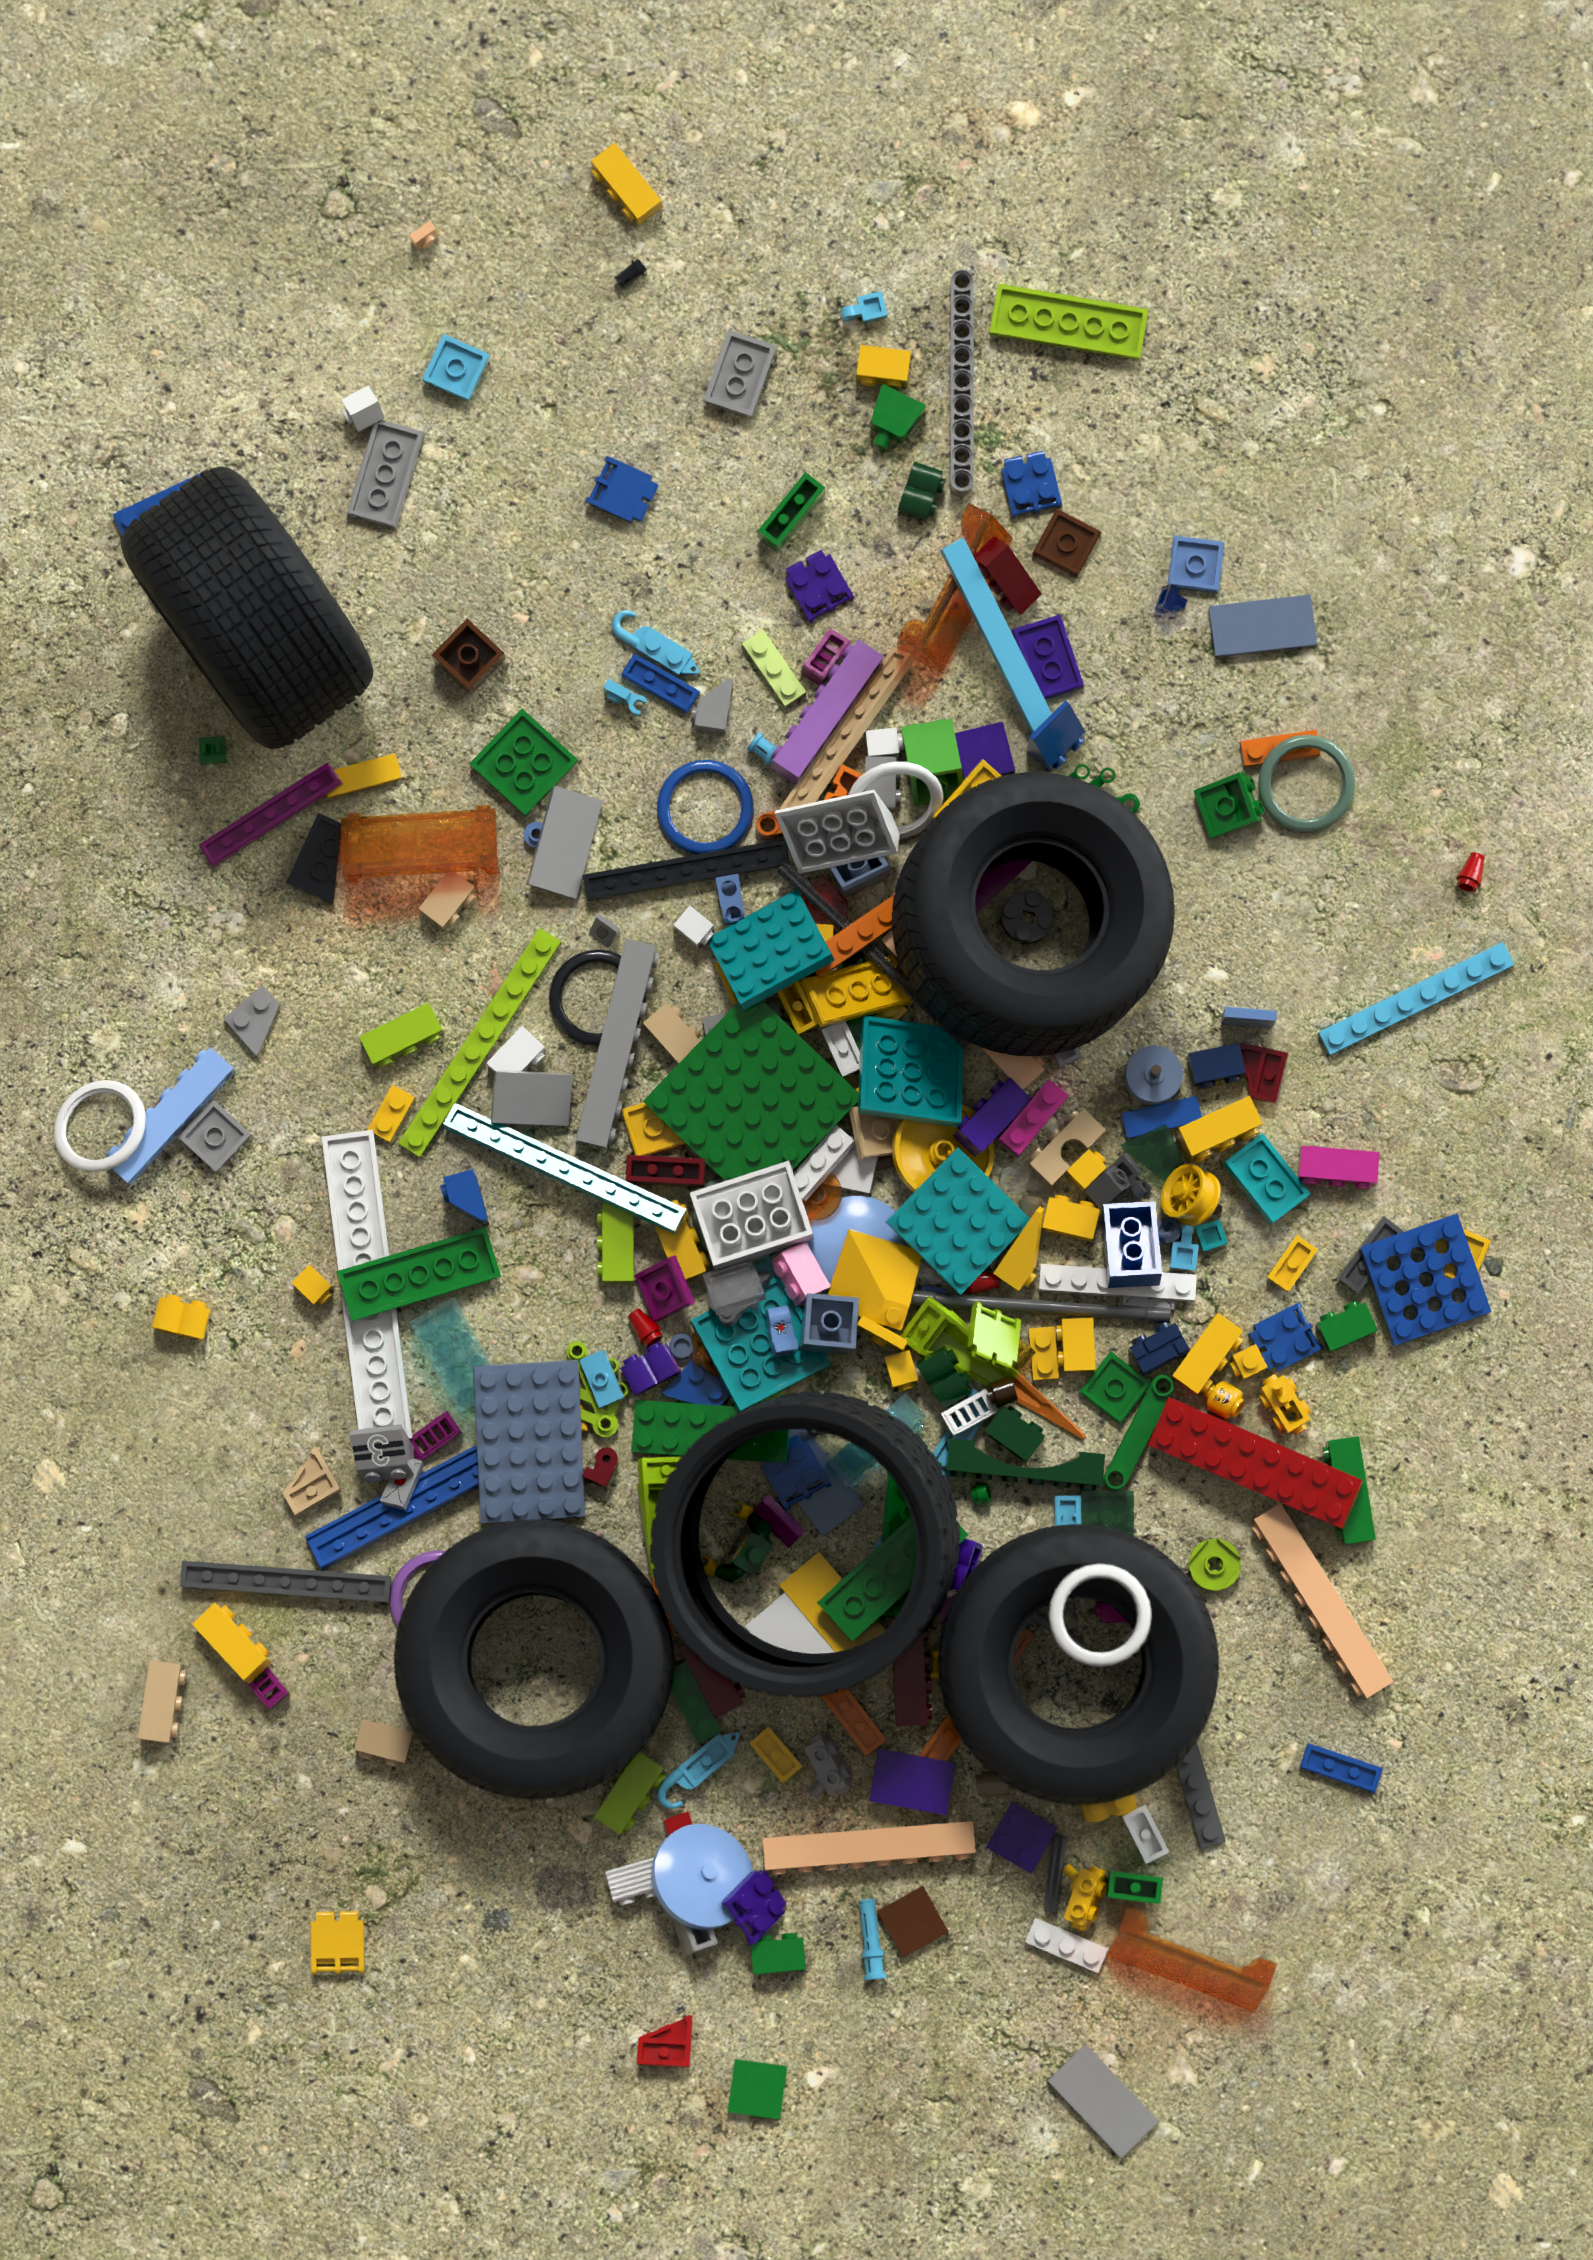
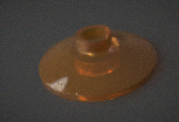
M830 1173L806 1201L802 1199L809 1220H823L837 1210L842 1199V1187L839 1180L834 1174ZM824 1193L823 1199L821 1201H818V1194Z
M696 1331L693 1332L691 1341L694 1354H692L694 1363L699 1368L703 1367L711 1375L719 1378L720 1376L717 1374L704 1346L698 1339Z

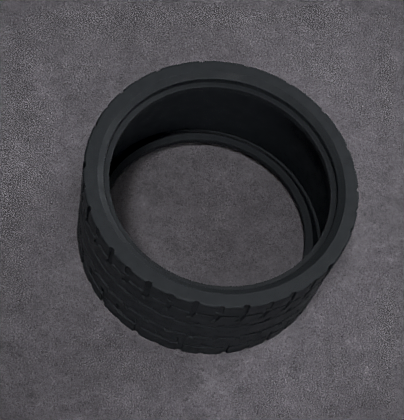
M801 1392L778 1396L772 1400L768 1399L714 1426L683 1454L675 1465L676 1469L671 1471L663 1486L664 1490L659 1496L654 1512L656 1517L653 1518L650 1558L651 1564L654 1566V1569H652L653 1579L659 1593L658 1597L664 1612L668 1613V1620L676 1633L681 1636L682 1641L694 1654L697 1653L701 1657L700 1660L712 1670L719 1672L721 1676L736 1684L741 1683L745 1688L781 1697L792 1695V1698L812 1697L813 1695L824 1696L837 1693L840 1689L844 1691L861 1684L865 1680L871 1679L890 1666L927 1630L941 1610L947 1598V1593L952 1586L955 1576L953 1571L957 1567L959 1556L958 1542H960L959 1522L956 1521L958 1512L955 1499L952 1497V1489L946 1475H943L941 1472V1465L934 1454L929 1451L928 1446L916 1433L913 1434L910 1431V1427L897 1417H893L886 1410L876 1405H868L869 1402L859 1398L846 1397L843 1394L831 1392L820 1394V1392ZM782 1430H811L830 1434L864 1450L889 1473L897 1484L910 1510L915 1529L916 1565L911 1588L903 1607L888 1629L879 1636L862 1645L839 1652L817 1654L790 1651L765 1642L747 1631L726 1611L716 1597L706 1576L701 1559L699 1544L701 1511L708 1489L718 1470L735 1450L751 1438Z

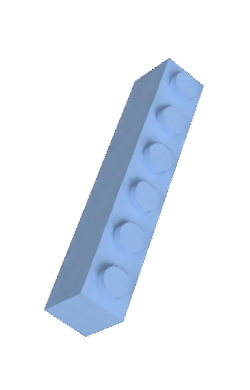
M211 1047L207 1051L205 1049L196 1056L194 1059L196 1063L190 1070L186 1068L176 1079L178 1083L172 1090L167 1088L159 1097L161 1102L155 1108L150 1107L146 1110L145 1130L140 1144L126 1161L112 1168L130 1186L236 1072ZM133 1126L124 1135L126 1140L119 1147L115 1145L107 1153L106 1157L113 1155L123 1147L131 1135Z

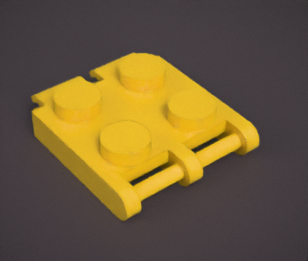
M335 1911L316 1912V1921H311V1975H317V1972L341 1974V1971H359V1974H365L364 1920H359V1911H340V1921H335ZM341 1963H359V1966H341ZM317 1964H335V1966L317 1967Z

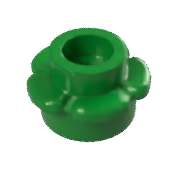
M977 1481L976 1487L971 1489L972 1499L974 1503H978L980 1507H983L984 1504L991 1503V1491L987 1482L980 1483Z

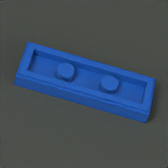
M635 653L621 674V677L685 714L689 713L700 694V691Z
M1197 1096L1121 1113L1127 1139L1182 1127L1202 1117Z
M1310 1743L1306 1745L1299 1767L1371 1793H1375L1383 1770L1381 1767Z

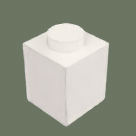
M369 386L342 399L345 407L342 413L349 425L353 423L358 432L385 418Z
M896 728L866 731L868 756L899 758V750H904L902 735H897Z
M690 905L673 925L674 930L696 948L701 944L706 946L708 941L714 936L712 932L714 925Z

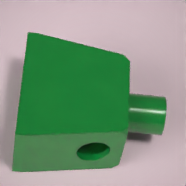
M882 384L870 422V429L877 432L872 444L884 451L887 449L891 439L902 444L924 416L926 405Z

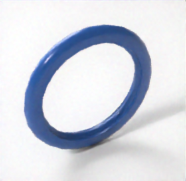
M696 760L674 770L664 781L657 799V817L661 829L674 845L692 854L725 850L735 846L747 833L754 813L753 796L743 776L734 768L714 760ZM699 772L715 773L726 778L737 790L741 801V813L735 828L727 836L714 842L701 843L688 839L676 829L670 816L669 804L676 786L683 779Z

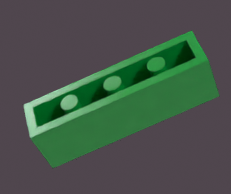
M1355 1436L1328 1440L1326 1447H1322L1324 1462H1329V1466L1364 1481L1344 1528L1341 1529L1335 1526L1337 1541L1342 1540V1546L1374 1541L1376 1537L1360 1438Z

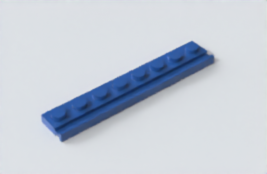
M476 1445L422 1473L406 1511L382 1505L380 1502L381 1495L306 1535L305 1538L322 1571L477 1489Z

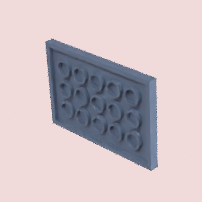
M578 1360L473 1366L480 1523L585 1517Z

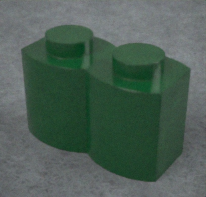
M914 462L899 503L898 513L926 523L928 517L933 518L938 503L934 502L936 494H942L946 479L942 478L943 471Z
M942 1346L918 1360L917 1367L945 1409L971 1393L970 1385L973 1382L966 1371L961 1372L958 1368L957 1363H959V1359L952 1349L948 1351L945 1346Z

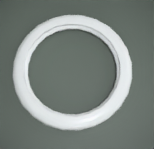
M889 762L873 767L862 774L855 781L848 795L863 792L869 784L888 775L907 774L921 779L930 791V805L922 817L906 826L897 827L900 840L914 836L926 829L933 820L931 817L942 806L944 796L941 784L928 769L910 762Z
M110 1080L92 1082L73 1092L60 1108L54 1124V1140L62 1159L70 1166L86 1172L106 1171L126 1161L137 1149L145 1130L146 1114L138 1094L129 1086ZM97 1093H114L122 1097L129 1104L134 1117L132 1132L127 1142L119 1151L104 1159L90 1160L78 1156L71 1149L66 1137V1126L73 1110L84 1099Z
M1095 1564L1075 1570L1063 1579L1051 1600L1049 1620L1054 1638L1066 1654L1086 1665L1102 1667L1122 1662L1138 1651L1150 1629L1151 1609L1146 1592L1136 1578L1118 1567ZM1099 1577L1112 1579L1126 1587L1134 1598L1138 1612L1137 1625L1130 1639L1120 1648L1105 1653L1090 1652L1075 1644L1066 1632L1062 1616L1063 1606L1070 1592L1081 1582Z

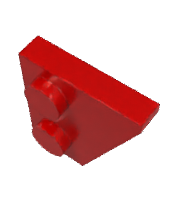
M688 2015L670 2025L667 2024L656 2031L638 2037L637 2065L690 2068L693 2016Z

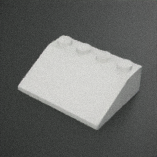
M875 790L775 811L776 818L799 874L898 853L899 831L891 812Z
M789 1161L690 1192L715 1271L783 1250L805 1241L814 1240Z

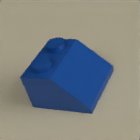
M471 1169L443 1177L445 1184L440 1185L445 1202H450L455 1210L484 1226L490 1225L474 1170Z

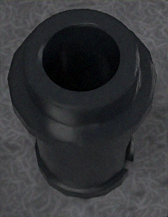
M638 258L635 261L631 260V264L614 277L623 290L640 276H645L644 273L647 269Z

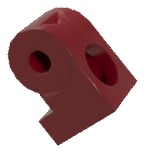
M609 1447L598 1450L595 1456L596 1464L594 1468L591 1469L586 1466L582 1475L583 1479L605 1489L618 1464L617 1453Z

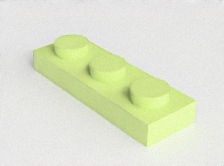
M761 630L742 643L743 648L785 708L806 694L805 689L764 630Z

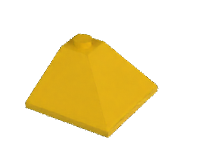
M848 1228L827 1295L859 1298L858 1316H864L875 1323L902 1331L910 1306L921 1257L909 1246Z

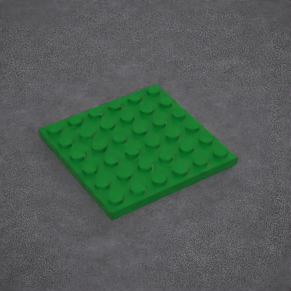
M762 1000L746 1010L742 1009L738 1001L643 1102L702 1159H705V1162L720 1177L727 1181L786 1161L790 1162L793 1171L842 1120L851 1108L858 1103L859 1093Z

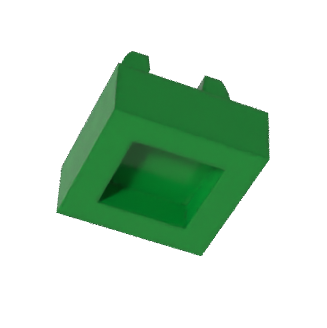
M224 736L199 738L201 765L227 763Z

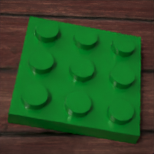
M521 709L469 765L519 812L527 817L552 790V786H556L579 761L524 709Z

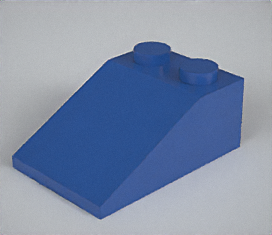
M1066 700L1029 736L1027 752L1048 773L1053 768L1058 770L1067 760L1064 756L1070 750L1076 752L1085 742L1082 739L1085 735V730L1071 705Z

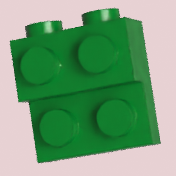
M1239 772L1193 790L1210 839L1262 822L1261 815L1264 814V809L1259 800L1255 801L1252 791L1256 790L1253 778L1251 776L1247 777L1246 773Z

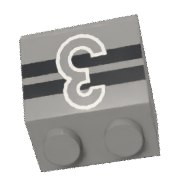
M401 1424L350 1431L356 1470L363 1481L378 1482L381 1479H403L406 1476L414 1475V1446Z

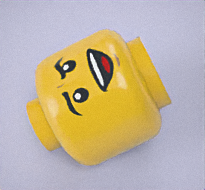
M1220 1381L1216 1385L1211 1384L1205 1393L1207 1409L1222 1419L1237 1417L1245 1404L1243 1392L1226 1381Z

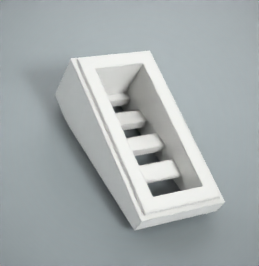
M986 1389L942 1412L940 1416L952 1437L997 1413L998 1410L995 1404L990 1403ZM981 1397L989 1409L985 1413L977 1400ZM973 1402L980 1416L975 1417L968 1404ZM963 1407L971 1419L969 1422L965 1421L960 1412V1409ZM954 1412L962 1424L960 1427H957L951 1417V1414Z

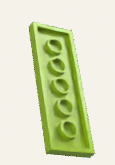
M998 283L989 335L1140 361L1149 309Z

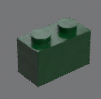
M1002 1406L984 1433L1027 1463L1045 1438L1041 1434L1043 1429L1033 1421L1028 1424L1020 1417L1023 1414L1014 1407L1009 1406L1007 1409Z

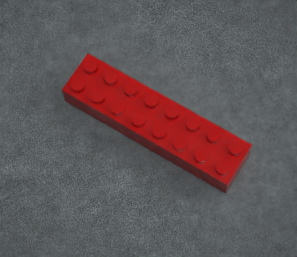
M1170 1397L1167 1399L1148 1444L1157 1450L1341 1529L1346 1524L1364 1482L1357 1477Z

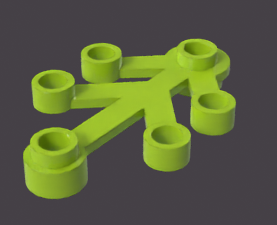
M574 1341L568 1345L566 1357L568 1360H578L579 1374L585 1389L579 1387L580 1399L592 1404L595 1412L594 1414L580 1408L581 1420L592 1424L593 1431L598 1436L610 1437L618 1429V1420L615 1414L621 1400L609 1404L606 1410L604 1407L599 1408L579 1361L586 1357L587 1348L582 1342ZM579 1347L582 1351L581 1355L575 1356L572 1353V1349ZM608 1358L610 1362L615 1364V1370L613 1371L616 1373L619 1368L617 1360ZM618 1382L625 1390L623 1394L625 1397L628 1393V1387L625 1383ZM604 1419L610 1422V1427L607 1429L601 1426V1421Z

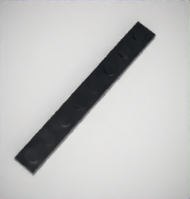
M781 839L584 874L583 880L587 901L711 880L733 874L739 875L779 868L784 862H788L787 866L790 865L786 840Z

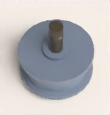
M1157 1045L1147 1046L1135 1052L1125 1070V1084L1129 1093L1137 1101L1146 1105L1163 1104L1172 1099L1178 1092L1183 1080V1068L1179 1058L1171 1050Z

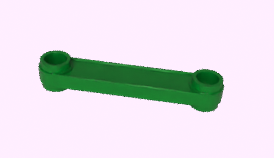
M1159 1375L1151 1382L1104 1474L1103 1482L1107 1489L1119 1491L1126 1485L1158 1423L1168 1397H1171L1174 1391V1382L1169 1376ZM1159 1380L1168 1382L1169 1392L1165 1394L1159 1393L1155 1387L1156 1382ZM1113 1472L1119 1473L1122 1477V1484L1112 1486L1108 1482L1109 1474Z

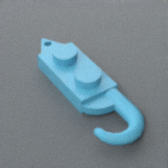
M623 610L614 616L612 620L614 634L625 643L634 647L638 652L677 676L681 674H700L692 658L693 653L653 628L647 626L640 627L633 635L622 629L620 626L622 618L625 616L635 617V612Z
M718 1733L667 1776L657 1789V1799L660 1804L668 1809L681 1807L683 1805L682 1801L671 1803L667 1800V1790L676 1783L686 1789L696 1788L735 1755L734 1750L740 1733L719 1735ZM735 1735L737 1738L736 1740H732L731 1737Z

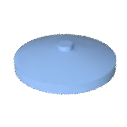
M848 1196L830 1203L818 1213L811 1224L814 1240L807 1241V1244L829 1284L831 1283L848 1228L909 1246L885 1223L895 1212L890 1206L872 1197Z
M692 1824L676 1830L660 1844L653 1858L651 1879L658 1901L671 1917L688 1927L709 1930L725 1926L734 1920L728 1908H724L721 1902L753 1871L745 1849L731 1834L712 1825ZM732 1903V1906L734 1907L735 1911L737 1912L738 1915H740V1913L738 1912V1910L736 1909V1907H735L734 1904Z

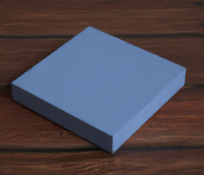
M1173 536L1167 587L1218 594L1224 542Z
M1226 1007L1221 1015V1024L1273 1028L1277 1019V1012L1273 1010Z

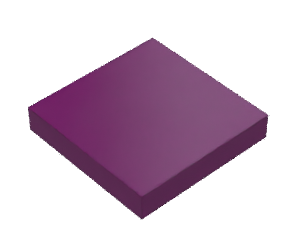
M676 1255L634 1275L654 1322H659L695 1304Z

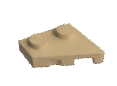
M317 1447L311 1450V1455L303 1467L300 1466L294 1480L283 1491V1495L296 1517L342 1491Z

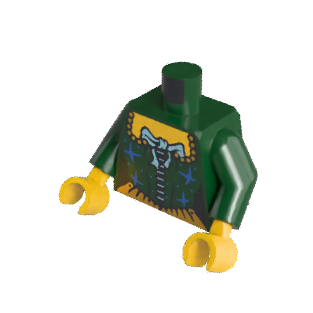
M738 1501L742 1506L741 1511L738 1513L732 1510V1514L744 1521L747 1520V1523L722 1563L718 1565L709 1556H703L708 1562L704 1566L707 1576L715 1575L732 1584H737L744 1578L754 1577L773 1547L770 1540L772 1531L770 1524L753 1512L751 1506L741 1501Z

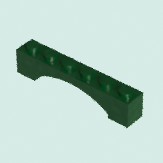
M947 1439L944 1471H950V1476L966 1478V1473L976 1474V1479L992 1480V1475L1002 1476V1481L1018 1483V1478L1028 1479V1484L1044 1485V1481H1053L1054 1487L1069 1488L1070 1483L1080 1484V1489L1095 1491L1096 1486L1103 1485L1105 1454L1076 1452V1458L1063 1464L1043 1468H1029L998 1461L976 1448L975 1441Z

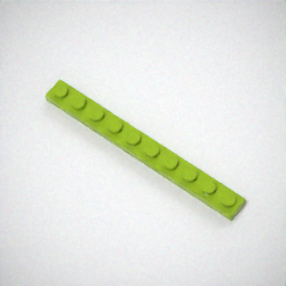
M538 929L398 1142L399 1145L419 1158L422 1157L443 1125L452 1107L458 1102L561 945L560 940L543 929Z

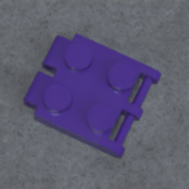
M822 550L806 557L808 567L805 568L803 562L799 561L786 568L789 577L785 581L810 624L815 621L816 617L827 611L833 612L836 606L847 600H850V602L855 600L831 555L825 556ZM844 593L846 594V596H844V597L840 598L839 600H837V601L831 603V601H832L833 599H835V598L841 596V595L844 594ZM824 604L826 605V607H824V608L818 610L817 612L811 614V612H812L813 610H815V609L821 607V606L824 605Z
M765 1869L763 1871H751L721 1902L723 1907H727L735 1920L733 1922L736 1927L740 1926L747 1937L746 1942L749 1946L755 1944L785 1913L783 1907L787 1904L777 1888L770 1890L774 1883ZM732 1903L734 1904L740 1915L737 1914L734 1907L732 1906ZM744 1922L747 1924V1926H748L749 1929L751 1930L752 1934H750V1932H749V1930L747 1929V1927L745 1926Z

